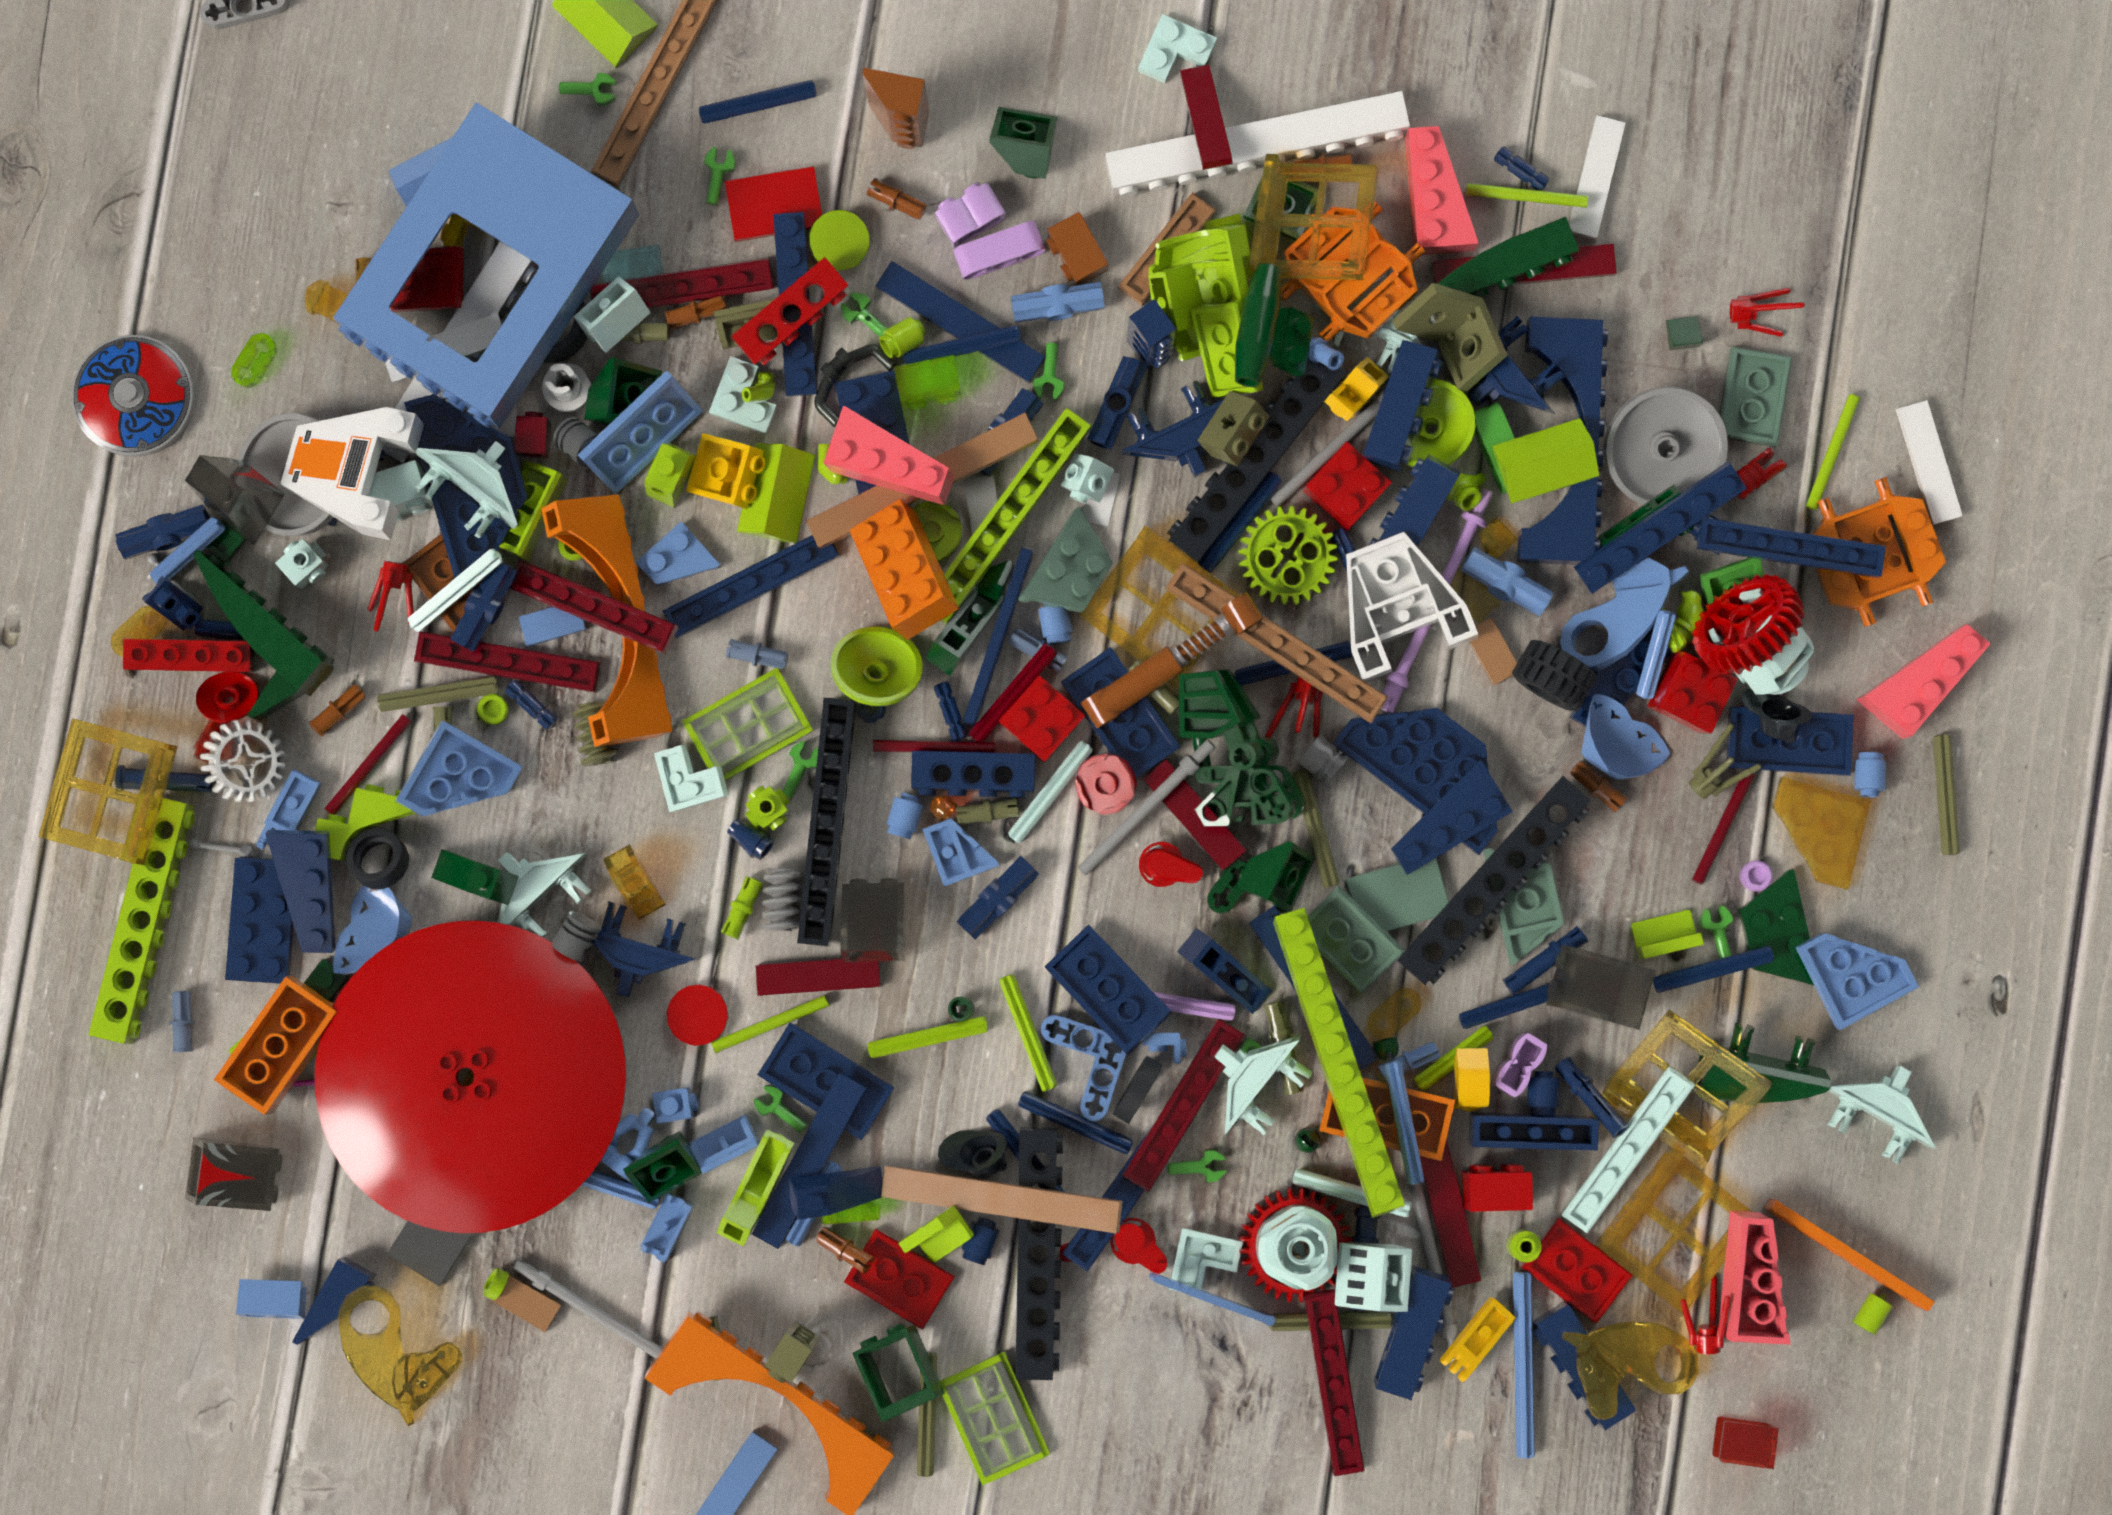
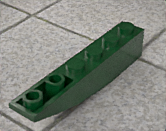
M1563 217L1495 245L1455 269L1437 284L1483 298L1489 295V289L1499 286L1500 290H1504L1517 284L1516 279L1527 275L1528 279H1532L1545 273L1544 268L1555 264L1556 268H1560L1574 261L1572 257L1578 253L1579 248L1567 218Z
M197 550L194 553V557L203 577L220 608L238 633L257 654L297 690L311 696L334 669L326 661L329 656L316 645L310 647L305 642L308 637L297 627L293 626L290 629L285 624L287 618L275 608L269 610L264 605L267 600L254 589L249 592L244 587L246 581L234 571L228 573L223 569L226 564L212 552L206 555Z

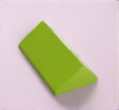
M554 0L552 3V7L615 68L658 27V24L633 0Z
M1580 418L1492 446L1511 504L1599 477L1594 441Z
M755 443L756 448L764 450L765 467L761 473L757 474L754 486L757 489L755 500L748 504L747 509L742 508L737 532L795 544L799 537L815 455L784 444Z
M525 460L520 472L528 498L524 502L522 509H517L516 511L518 512L516 517L518 525L514 529H509L499 548L529 562L545 529L541 508L559 500L568 480L558 471Z

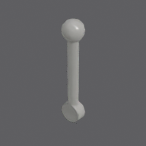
M155 553L150 554L147 558L148 563L157 566L161 563L159 556ZM174 577L169 579L171 583L195 600V595L190 591H186Z
M197 838L189 841V847L192 850L203 848L238 853L243 858H249L253 854L252 847L249 845L239 848L200 842Z

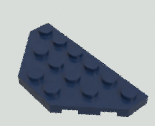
M435 394L404 402L406 411L416 413L424 424L418 448L475 454L480 449L486 454L495 441L505 448L496 462L501 465L498 472L516 518L518 516L517 509H522L528 496L511 437L491 426L488 428L473 418L474 416L465 411H460ZM420 458L424 474H426L431 467ZM447 479L432 496V502L454 578L460 575L489 549L498 551L499 545H501L511 528L500 518L495 517L482 534V537L478 538L474 535L481 521H478L470 530H467L464 525L468 523L479 509V502Z
M1438 708L1376 716L1371 724L1363 718L1350 719L1332 743L1337 749L1341 750L1424 815L1480 759L1488 770L1486 745ZM1497 822L1463 841L1462 844L1476 855H1480L1497 833Z

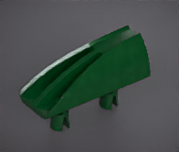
M1736 1022L1729 1048L1706 1042L1702 1044L1694 1090L1697 1092L1696 1096L1734 1102L1773 1103L1805 1099L1826 1093L1831 1088V1079L1825 1069L1808 1066L1815 1040L1808 1037L1803 1047V1039L1797 1035L1790 1061L1750 1053L1748 1049L1755 1028L1747 1024L1742 1035V1026L1740 1022Z

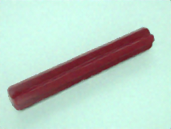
M1043 644L971 729L969 734L974 740L981 743L999 724L1001 717L1055 658L1057 651L1051 645Z

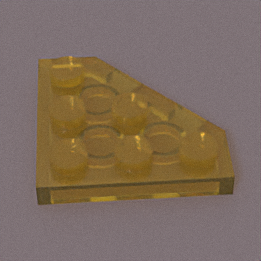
M1780 777L1772 808L1783 822L1797 851L1803 856L1813 878L1818 883L1849 890L1871 801Z

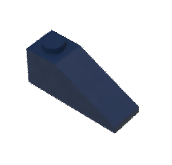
M1197 928L1177 951L1252 1014L1272 991L1212 938Z
M880 1166L789 1178L791 1209L799 1220L832 1215L882 1198V1172Z
M346 1257L337 1259L292 1342L296 1345L305 1342L358 1305L363 1299L367 1301L376 1287L373 1280L377 1274Z

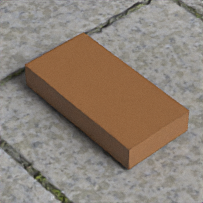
M1492 617L1476 625L1478 639L1469 643L1494 686L1513 676L1512 671L1517 662Z
M510 1273L504 1290L493 1301L544 1332H547L562 1306L558 1301Z

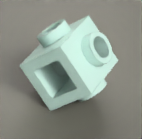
M1075 453L1065 472L1061 487L1071 492L1069 497L1086 504L1089 499L1100 503L1107 490L1114 469L1093 457Z
M304 539L300 541L295 540L290 543L283 551L285 555L275 563L289 580L300 589H303L309 583L314 584L325 575L326 572L324 570L329 566L324 560V557L327 555L326 552L315 541L310 544Z

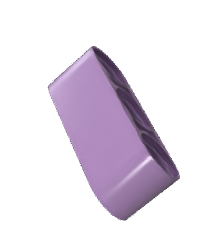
M1029 221L956 247L953 253L962 278L969 280L1036 257L1045 252L1046 249L1036 222Z

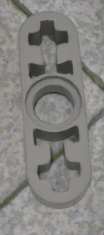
M207 0L202 5L200 14L203 21L210 28L219 30L281 14L288 8L289 0H277L276 5H272L270 1L262 0L266 1L261 3L263 9H260L258 0H251L253 8L247 14H241L237 10L238 3L241 0ZM227 4H230V9L234 14L233 17H231V15L228 12H225L229 11ZM214 8L224 12L218 15L219 19L216 21L210 16L213 14Z

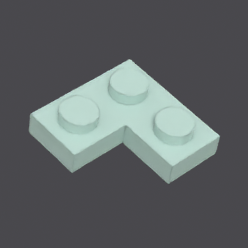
M1162 14L1140 62L1138 72L1166 83L1177 57L1198 66L1206 65L1216 44L1217 37Z
M730 356L709 413L710 415L767 435L777 405L765 400L745 402L742 398L743 388L754 385L760 369L759 366Z
M679 745L654 753L669 812H676L729 796L721 766L693 773L686 745Z
M1182 1228L1171 1279L1201 1289L1206 1266L1237 1272L1240 1258L1239 1249L1242 1248L1243 1241Z

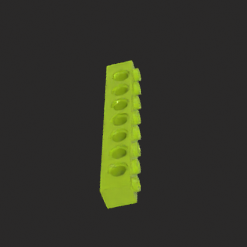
M1068 408L1063 411L944 573L959 608L984 577L1090 432L1091 425ZM957 611L943 618L940 622L947 625Z
M150 795L94 1010L89 1036L122 1044H133V1040L137 1039L140 1034L142 1023L139 1021L141 1009H145L149 1000V991L146 990L149 979H152L156 973L157 961H154L157 949H160L164 942L165 932L162 931L164 920L169 918L172 911L173 903L170 901L172 889L177 888L180 880V872L177 870L180 859H184L187 853L188 842L185 839L188 829L191 830L195 822L196 813L193 812L194 805ZM170 822L173 825L174 831L170 838L165 839L162 835V828L166 823ZM162 852L166 857V862L162 868L158 869L154 864V858L158 853ZM155 882L158 886V893L151 899L148 897L146 889L150 883ZM143 912H147L150 916V924L143 929L139 924V917ZM135 942H139L143 949L141 956L137 959L131 954V947ZM127 972H131L135 978L134 985L129 989L123 983V978ZM123 1002L127 1007V1013L122 1019L116 1015L115 1011L117 1004Z

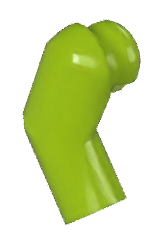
M767 371L760 372L755 386L743 388V400L745 402H754L770 399L774 394L776 383L773 382L774 374Z

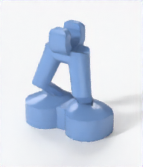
M644 1108L638 1117L629 1113L619 1122L613 1141L601 1162L630 1183L632 1182L625 1175L623 1169L646 1151L654 1133V1129L648 1125L654 1119L655 1112L649 1108ZM633 1128L636 1129L639 1133L634 1148L625 1155H620L617 1150L619 1137Z

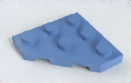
M441 721L395 801L420 816H427L507 794L523 766L447 722Z
M1820 933L1795 947L1837 1030L1844 1029L1919 987L1905 959L1890 956L1827 933Z

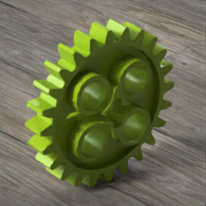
M1278 506L1276 508V516H1273L1267 510L1264 512L1266 521L1256 517L1254 521L1257 528L1246 527L1247 532L1251 535L1250 538L1242 537L1240 539L1242 543L1247 545L1245 549L1238 550V554L1246 556V560L1238 563V566L1248 568V571L1242 575V578L1252 577L1253 581L1250 583L1249 588L1251 589L1258 585L1260 587L1259 597L1263 596L1266 592L1270 593L1269 602L1271 603L1277 596H1280L1281 605L1286 604L1288 597H1291L1294 605L1298 604L1299 595H1302L1308 601L1310 600L1309 590L1316 594L1321 593L1318 583L1329 584L1328 579L1324 575L1325 573L1333 574L1335 572L1333 568L1328 566L1329 562L1337 561V557L1329 555V551L1337 548V545L1327 543V540L1333 536V533L1323 534L1322 530L1325 528L1326 523L1324 522L1317 526L1315 524L1316 514L1312 515L1309 519L1305 518V508L1298 515L1295 514L1294 506L1288 508L1287 514H1284L1281 506ZM1285 526L1290 530L1291 538L1288 542H1281L1277 539L1276 530L1278 527ZM1303 533V539L1291 554L1294 561H1287L1276 578H1272V572L1284 556L1281 550H1288L1298 534ZM1305 543L1313 545L1316 549V556L1313 560H1307L1301 554V548ZM1262 551H1268L1274 557V563L1270 568H1265L1259 563V554ZM1288 568L1298 572L1299 580L1295 585H1289L1284 580V572Z

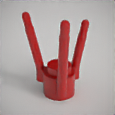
M1790 288L1749 296H1737V299H1731L1730 323H1737V329H1749L1782 337L1784 335L1783 331L1750 323V320H1756L1757 311L1804 308L1805 304L1803 302L1757 304L1754 302L1789 294L1791 292Z
M384 561L383 567H380L379 578L367 607L369 612L373 611L383 587L373 628L375 632L380 630L390 588L401 589L402 583L405 584L408 618L414 613L412 595L413 573L407 572L408 565Z
M1300 677L1297 678L1296 683L1291 682L1288 694L1269 726L1265 737L1271 738L1294 695H1296L1295 700L1301 702L1296 721L1295 733H1300L1308 704L1312 705L1314 701L1313 736L1317 738L1319 736L1323 692Z
M1716 1275L1711 1277L1709 1324L1699 1325V1330L1695 1332L1685 1299L1680 1301L1689 1332V1345H1696V1352L1700 1354H1718L1721 1352V1348L1724 1347V1332L1731 1298L1728 1295L1724 1298L1717 1327Z

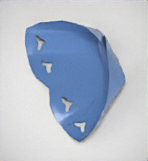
M1600 694L1593 696L1581 754L1589 763L1600 769L1608 777L1621 780L1648 774L1665 762L1670 752L1654 728L1647 723L1632 720L1627 709L1616 700ZM1594 702H1596L1597 705L1602 704V706L1598 707L1595 710ZM1611 710L1614 711L1615 715L1620 716V719H1611ZM1637 731H1640L1642 735L1645 734L1647 736L1638 739ZM1652 743H1655L1656 749L1661 753L1651 752Z
M362 885L355 895L350 908L351 923L340 933L335 946L334 973L350 974L357 972L366 961L381 949L397 939L408 935L412 925V916L389 887L370 892V888ZM363 901H365L369 909L360 913V910L364 907ZM350 936H353L355 945L346 947V944L350 942ZM345 957L350 964L342 969L344 964L343 958Z

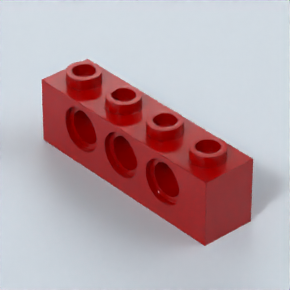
M824 257L736 331L731 338L754 365L761 362L764 366L777 355L774 349L784 342L788 346L801 335L797 329L806 322L811 326L824 315L821 311L823 307L829 302L834 307L845 298L847 294L844 290L849 285ZM818 286L822 289L824 297L820 302L814 303L808 300L806 291L809 287ZM789 305L796 306L800 311V319L796 322L786 321L783 317L785 307ZM765 325H771L777 331V338L772 342L763 341L759 335L760 329Z
M123 639V670L253 672L254 649L246 641Z

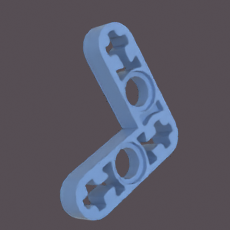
M1048 1016L1041 1024V1033L1045 1040L1095 1057L1081 1100L1080 1109L1083 1116L1088 1120L1097 1121L1102 1119L1108 1111L1126 1053L1122 1050L1121 1053L1114 1054L1112 1062H1118L1116 1069L1109 1064H1099L1100 1057L1107 1059L1108 1050L1104 1048L1105 1043L1112 1042L1111 1037L1104 1030L1061 1016ZM1054 1020L1060 1021L1059 1027L1068 1030V1024L1075 1025L1070 1035V1044L1063 1042L1066 1036L1062 1034H1056L1055 1038H1051L1049 1036L1050 1031L1046 1029L1047 1023L1053 1024ZM1082 1029L1090 1031L1093 1036L1091 1045L1085 1048L1078 1046L1075 1042L1076 1033ZM1105 1068L1112 1073V1082L1108 1086H1100L1095 1082V1073L1099 1069ZM1091 1086L1099 1091H1109L1107 1098L1102 1095L1100 1096L1099 1105L1103 1107L1102 1112L1096 1111L1094 1116L1090 1115L1089 1109L1085 1107L1086 1102H1092L1095 1093H1089Z

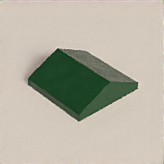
M1267 166L1243 218L1296 241L1303 234L1322 190Z

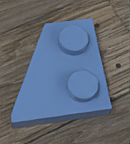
M682 522L678 523L636 561L657 586L721 567V564Z
M951 818L922 829L944 887L999 866L998 861Z

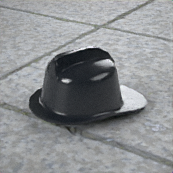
M1751 688L1741 694V702L1748 710L1758 715L1760 730L1769 737L1793 743L1797 739L1802 724L1809 722L1812 718L1809 709L1779 694H1755Z
M959 1131L943 1140L938 1149V1157L940 1162L947 1168L964 1170L975 1178L986 1179L998 1172L1006 1171L1005 1151L1007 1141L1005 1136L999 1132Z

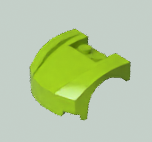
M1245 224L1187 233L1159 241L1155 244V263L1149 267L1148 276L1151 301L1153 299L1157 301L1176 328L1174 346L1179 353V360L1185 361L1201 356L1190 309L1243 300L1244 302L1248 285L1242 257L1250 255Z

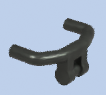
M869 344L849 353L841 347L835 353L836 356L820 368L824 377L815 395L814 405L818 413L833 427H836L839 415L826 401L833 384L854 363L873 356L888 371H892L898 363L893 358H889L880 346Z

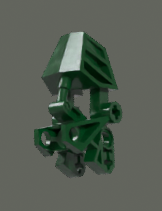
M1230 669L1179 674V737L1192 738L1194 751H1196L1207 739L1223 736L1230 750L1229 760L1231 764L1211 765L1210 755L1199 764L1201 767L1195 773L1198 782L1203 784H1220L1195 811L1204 827L1230 826L1233 822L1245 821L1248 809L1252 811V825L1279 824L1300 817L1304 812L1305 799L1286 767L1278 764L1270 766L1269 763L1274 762L1278 758V743L1270 737L1260 738L1254 721L1260 719L1261 716ZM1263 746L1266 747L1267 753H1264ZM1242 754H1245L1247 760H1243ZM1273 770H1278L1282 774L1283 783H1281ZM1268 775H1269V777L1271 778V781H1272L1271 785H1270V783H1269V781H1268ZM1292 800H1296L1297 805L1295 807ZM1206 806L1217 816L1218 819L1216 821H1211L1206 817ZM1217 806L1220 808V815L1217 813Z

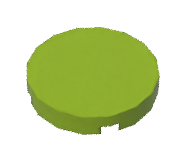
M833 210L821 215L813 223L809 233L812 255L818 262L826 257L836 271L848 270L857 266L865 258L869 249V232L865 223L856 214L846 210Z
M930 501L915 505L912 509L916 511L937 560L941 561L950 557L958 549L962 539V524L958 514L947 504L944 506Z

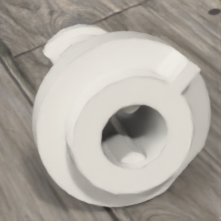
M572 363L552 365L545 375L542 384L543 395L546 401L554 409L561 412L581 411L587 402L588 389L592 385L584 370ZM567 381L569 384L574 383V388L571 390L569 386L561 387V385Z

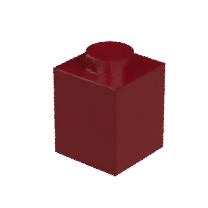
M528 411L525 412V416H516L515 453L519 457L549 458L551 421L547 417H543L541 412Z

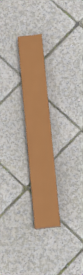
M718 0L681 1L591 170L593 175L619 188Z
M1023 413L933 459L950 469L954 475L953 485L1038 443L1039 440L1026 413ZM875 486L806 520L818 548L822 549L851 535L849 531L851 528L898 499L904 501L908 506L922 499Z
M1181 563L1165 587V590L1211 620L1223 613L1221 608L1236 598L1184 563ZM1262 615L1264 618L1245 632L1239 635L1236 632L1234 633V635L1370 724L1388 699V696L1264 615Z
M884 1166L881 1197L949 1208L954 1205L956 1209L1110 1233H1118L1120 1231L1122 1201L904 1167Z

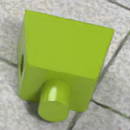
M662 443L644 481L646 495L675 508L692 471L696 454L671 443Z

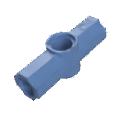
M1101 282L1071 287L1067 284H1058L1045 287L1039 292L1011 296L1015 323L1045 318L1049 321L1063 320L1077 313L1105 309Z
M1476 547L1471 549L1461 566V572L1487 586L1489 593L1497 599L1505 602L1513 601L1537 616L1543 613L1552 598L1553 592L1526 577V573L1521 567L1508 561L1500 562Z

